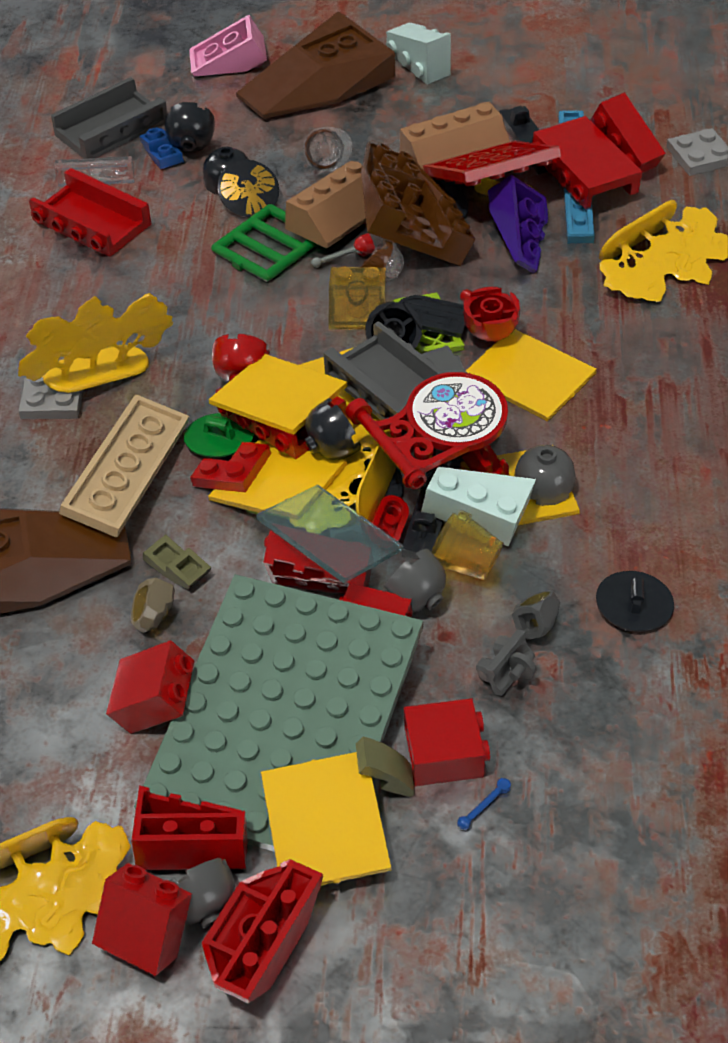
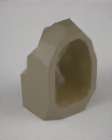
M151 578L139 585L134 595L131 609V623L137 630L144 633L157 629L159 623L168 616V612L174 603L175 589L172 584L158 578Z

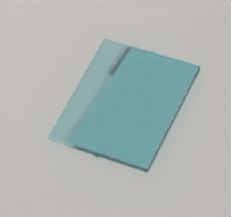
M319 485L311 487L291 498H287L257 513L256 516L258 521L342 583H346L367 570L376 567L378 564L401 552L404 547Z

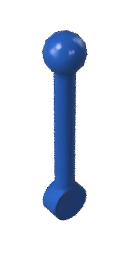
M506 778L499 779L497 781V788L467 816L459 817L457 820L459 829H469L471 821L501 793L506 794L510 791L511 782Z

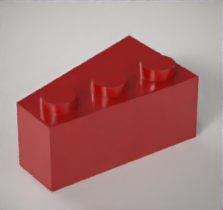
M625 92L601 102L590 119L642 170V173L657 167L666 154Z
M271 526L263 563L273 584L345 595L349 583L365 587L369 586L373 560L370 550L363 546L355 544L346 545Z
M139 785L131 840L135 865L141 866L145 870L191 869L204 862L221 858L226 860L230 869H246L248 840L245 811L202 801L198 805L182 801L181 795L170 793L169 797L150 793V788Z

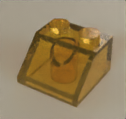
M331 267L329 281V329H365L369 314L377 306L386 302V268Z

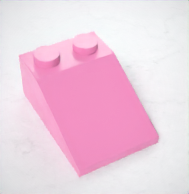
M250 15L189 49L191 73L194 77L247 72L252 68L260 67L267 61L264 36Z

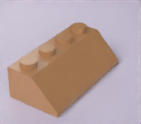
M490 102L479 103L476 106L457 110L453 113L434 117L433 119L400 129V151L407 152L413 156L414 160L423 170V165L510 142L502 116Z
M349 161L287 200L285 229L328 248L366 223L361 175L362 165L356 161Z

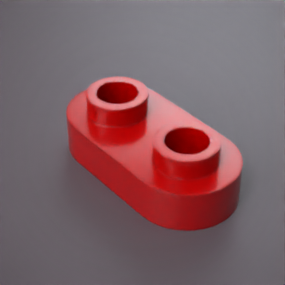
M388 495L377 506L367 530L368 541L376 549L382 551L391 550L399 541L409 516V507L403 499L395 495Z

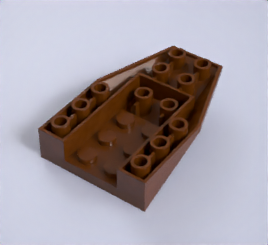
M338 11L236 92V96L263 119L339 103L396 77L395 52Z
M368 141L361 170L367 233L461 266L475 241V237L470 230V226L464 220L463 213L456 206V201L443 191L409 153L404 151L398 153L392 151L384 143L374 144Z
M0 508V614L44 605L131 565L132 561L125 526L118 537H114L59 514L60 511Z

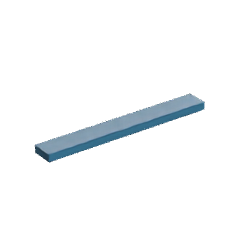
M559 111L558 122L561 124L583 117L584 111ZM563 187L567 243H594L592 202L591 207L585 209Z

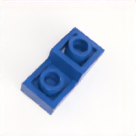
M152 128L147 133L139 135L145 150L160 169L184 162L182 152L170 143L164 129Z

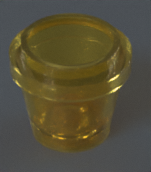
M461 510L458 514L453 513L449 517L434 544L432 553L439 559L444 569L485 581L500 555L504 542L473 520L472 514Z

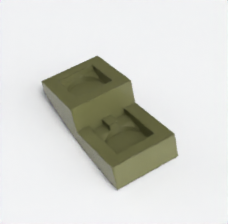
M166 534L143 552V560L169 580L187 589H190L211 571V566L193 550L187 548L184 551Z
M365 736L356 743L359 774L380 779L381 789L408 797H412L415 794L411 764L402 754L384 743Z

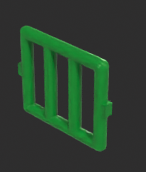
M268 204L212 244L211 250L230 261L233 268L239 271L244 269L264 281H270L318 244L308 239L302 243L263 222L269 216H273L285 223L286 211L273 204ZM254 228L293 250L284 256L245 234ZM236 241L275 264L265 269L226 247Z

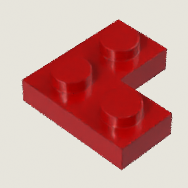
M242 442L230 461L203 458L190 476L193 487L246 493L271 455L269 444Z

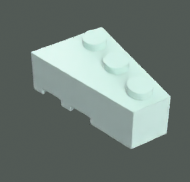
M410 22L386 32L387 42L385 45L395 52V59L425 84L428 85L450 76L451 33L446 32L442 34L437 29L427 30L425 26Z
M437 467L426 489L421 512L433 513L438 519L509 547L530 500L536 479Z

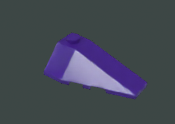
M510 175L488 190L489 210L515 263L535 273L538 269L541 255L539 243L545 236L542 229L548 222L546 197L513 175Z

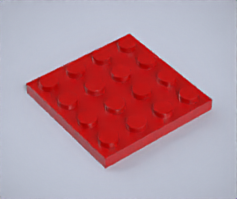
M510 141L423 165V168L435 180L444 179L445 182L455 181V184L465 183L466 186L480 184L481 179L489 177L491 180L505 177V172L513 170V173L529 170V165H549L552 163V159L561 157L559 146Z

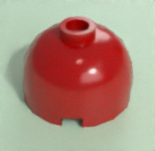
M499 287L476 289L471 292L469 299L464 300L463 313L465 325L471 334L478 339L485 341L505 339L515 330L520 317L519 300L512 292H510V296L502 293V288Z
M229 334L222 335L213 343L212 364L216 374L224 381L230 382L246 367L259 361L264 354L270 355V350L266 349L267 344L263 340L255 336L238 334L237 339H228Z

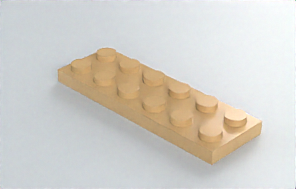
M135 394L60 505L59 514L118 537L186 428L189 416Z

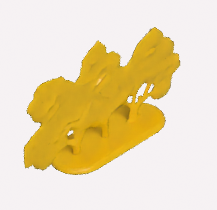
M669 200L621 228L607 240L599 253V259L601 260L599 269L606 276L604 286L613 291L620 290L626 297L643 298L648 301L659 302L666 291V283L664 282V275L673 274L678 280L689 281L694 279L698 283L709 284L712 270L707 265L706 259L725 260L728 258V235L715 232L718 218L706 207L699 209L686 206L683 209L682 219L679 222L670 221L676 212L677 203L675 200ZM666 225L667 234L652 236ZM676 226H681L684 231H679ZM646 238L651 242V246L645 251L631 249ZM622 254L620 260L613 259L618 255ZM635 254H642L643 257L638 258ZM629 255H632L636 262L632 268L627 263V259L631 258ZM621 261L624 263V268L619 266Z
M147 293L132 302L121 317L115 318L113 317L114 309L108 305L102 306L101 300L94 296L78 308V313L72 322L63 320L59 316L42 318L33 325V328L26 335L30 344L36 346V349L20 360L18 376H26L27 379L32 381L42 377L44 383L51 389L69 393L143 373L149 366V359L145 352L135 346L141 344L143 347L151 348L161 342L163 332L173 325L172 316L167 315L168 306L163 302H159L157 297L151 293ZM137 333L138 336L136 337L134 342H129L128 345H126L127 339L132 334ZM144 335L145 338L138 342V339ZM123 341L122 345H118L117 342Z
M362 424L354 429L356 434L351 436L354 444L360 441L361 449L345 458L347 465L298 523L288 520L293 530H305L306 535L319 537L326 531H340L349 524L350 517L345 510L354 503H356V513L360 524L366 528L370 526L375 510L384 498L397 466ZM390 429L384 430L388 437L393 438L390 435ZM369 447L371 451H363V448ZM367 459H371L365 471L366 467L364 462ZM357 478H362L357 494L351 493L349 489L351 482ZM346 492L348 496H342L341 493ZM341 499H349V501L343 502L344 505L331 508L332 503ZM342 510L339 514H333L334 511Z
M66 817L48 822L0 843V870L15 864L19 872L15 881L6 886H0V961L6 955L13 931L19 929L26 930L30 942L39 945L51 943L55 950L69 956L85 934L82 922L84 913L98 914L105 879L117 871V866L131 848L122 826L112 828L107 823L94 821L86 828L81 840L74 845L63 842L74 834L79 822L76 818ZM52 847L51 860L49 862L25 863L24 859ZM65 852H72L75 860L69 862Z

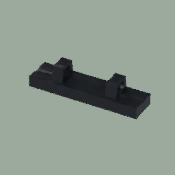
M517 106L499 111L505 128L514 141L533 143V133L538 131L539 128L530 118L529 110L526 106ZM532 165L538 175L548 172L544 166Z
M452 459L438 467L461 470V461ZM437 467L426 472L427 480L421 487L402 546V557L420 559L416 553L426 548L435 555L445 521L436 518L433 513H424L421 510L426 489Z

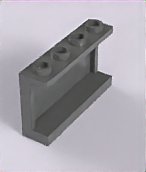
M130 77L52 114L51 119L55 136L88 162L139 137V135L147 133L149 129L164 125L167 107L166 101L161 97L149 101L137 92L135 80Z
M378 321L373 324L374 335L370 339L343 355L332 347L323 352L325 374L347 381L348 387L344 390L355 399H365L371 406L372 413L380 420H384L396 415L405 407L411 392L417 385L432 376L445 372L434 365L429 358H425L416 351L410 343H406L398 337L392 329L385 327ZM402 430V435L407 433V431Z

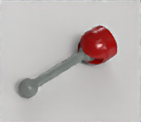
M369 233L363 234L356 238L354 247L323 258L315 257L312 259V266L319 268L322 263L353 252L360 256L372 255L375 252L372 237Z

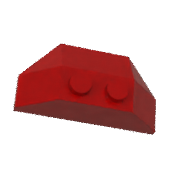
M289 859L280 863L278 867L262 871L239 882L201 943L215 988L247 1003H250L271 989L308 926L323 880V873Z

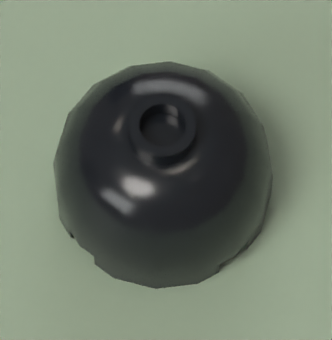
M181 102L170 108V112L165 116L166 137L174 147L185 152H196L202 150L211 142L215 130V119L208 108L205 107V110L197 107L198 103Z
M221 147L210 153L203 164V183L206 189L213 194L219 195L218 180L222 171L236 161L249 160L246 154L232 147Z
M394 301L385 302L377 306L369 314L365 326L367 340L373 337V324L379 321L385 327L392 329L406 343H410L414 349L418 347L422 336V322L418 313L409 305Z
M327 398L308 414L305 422V430L308 437L304 438V441L313 454L319 452L324 458L330 460L345 459L359 451L361 443L358 441L354 444L351 436L356 434L352 425L337 404L332 408L330 407L332 400Z

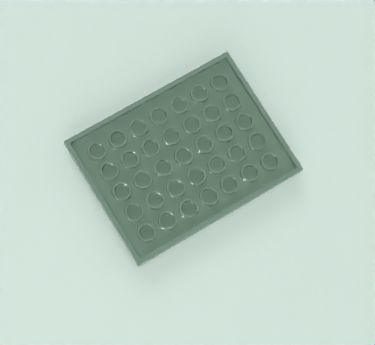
M234 574L192 671L183 716L171 720L143 786L150 788V793L166 797L173 793L181 795L182 801L198 805L202 801L243 810L246 815L248 844L275 852L261 771L310 762L313 759L319 760L357 752L356 743L363 736L383 743L424 628L423 620Z

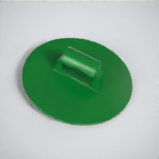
M215 413L193 421L185 430L184 442L196 454L206 457H225L233 455L242 442H252L255 434L241 428L237 423L227 417H223L220 413Z

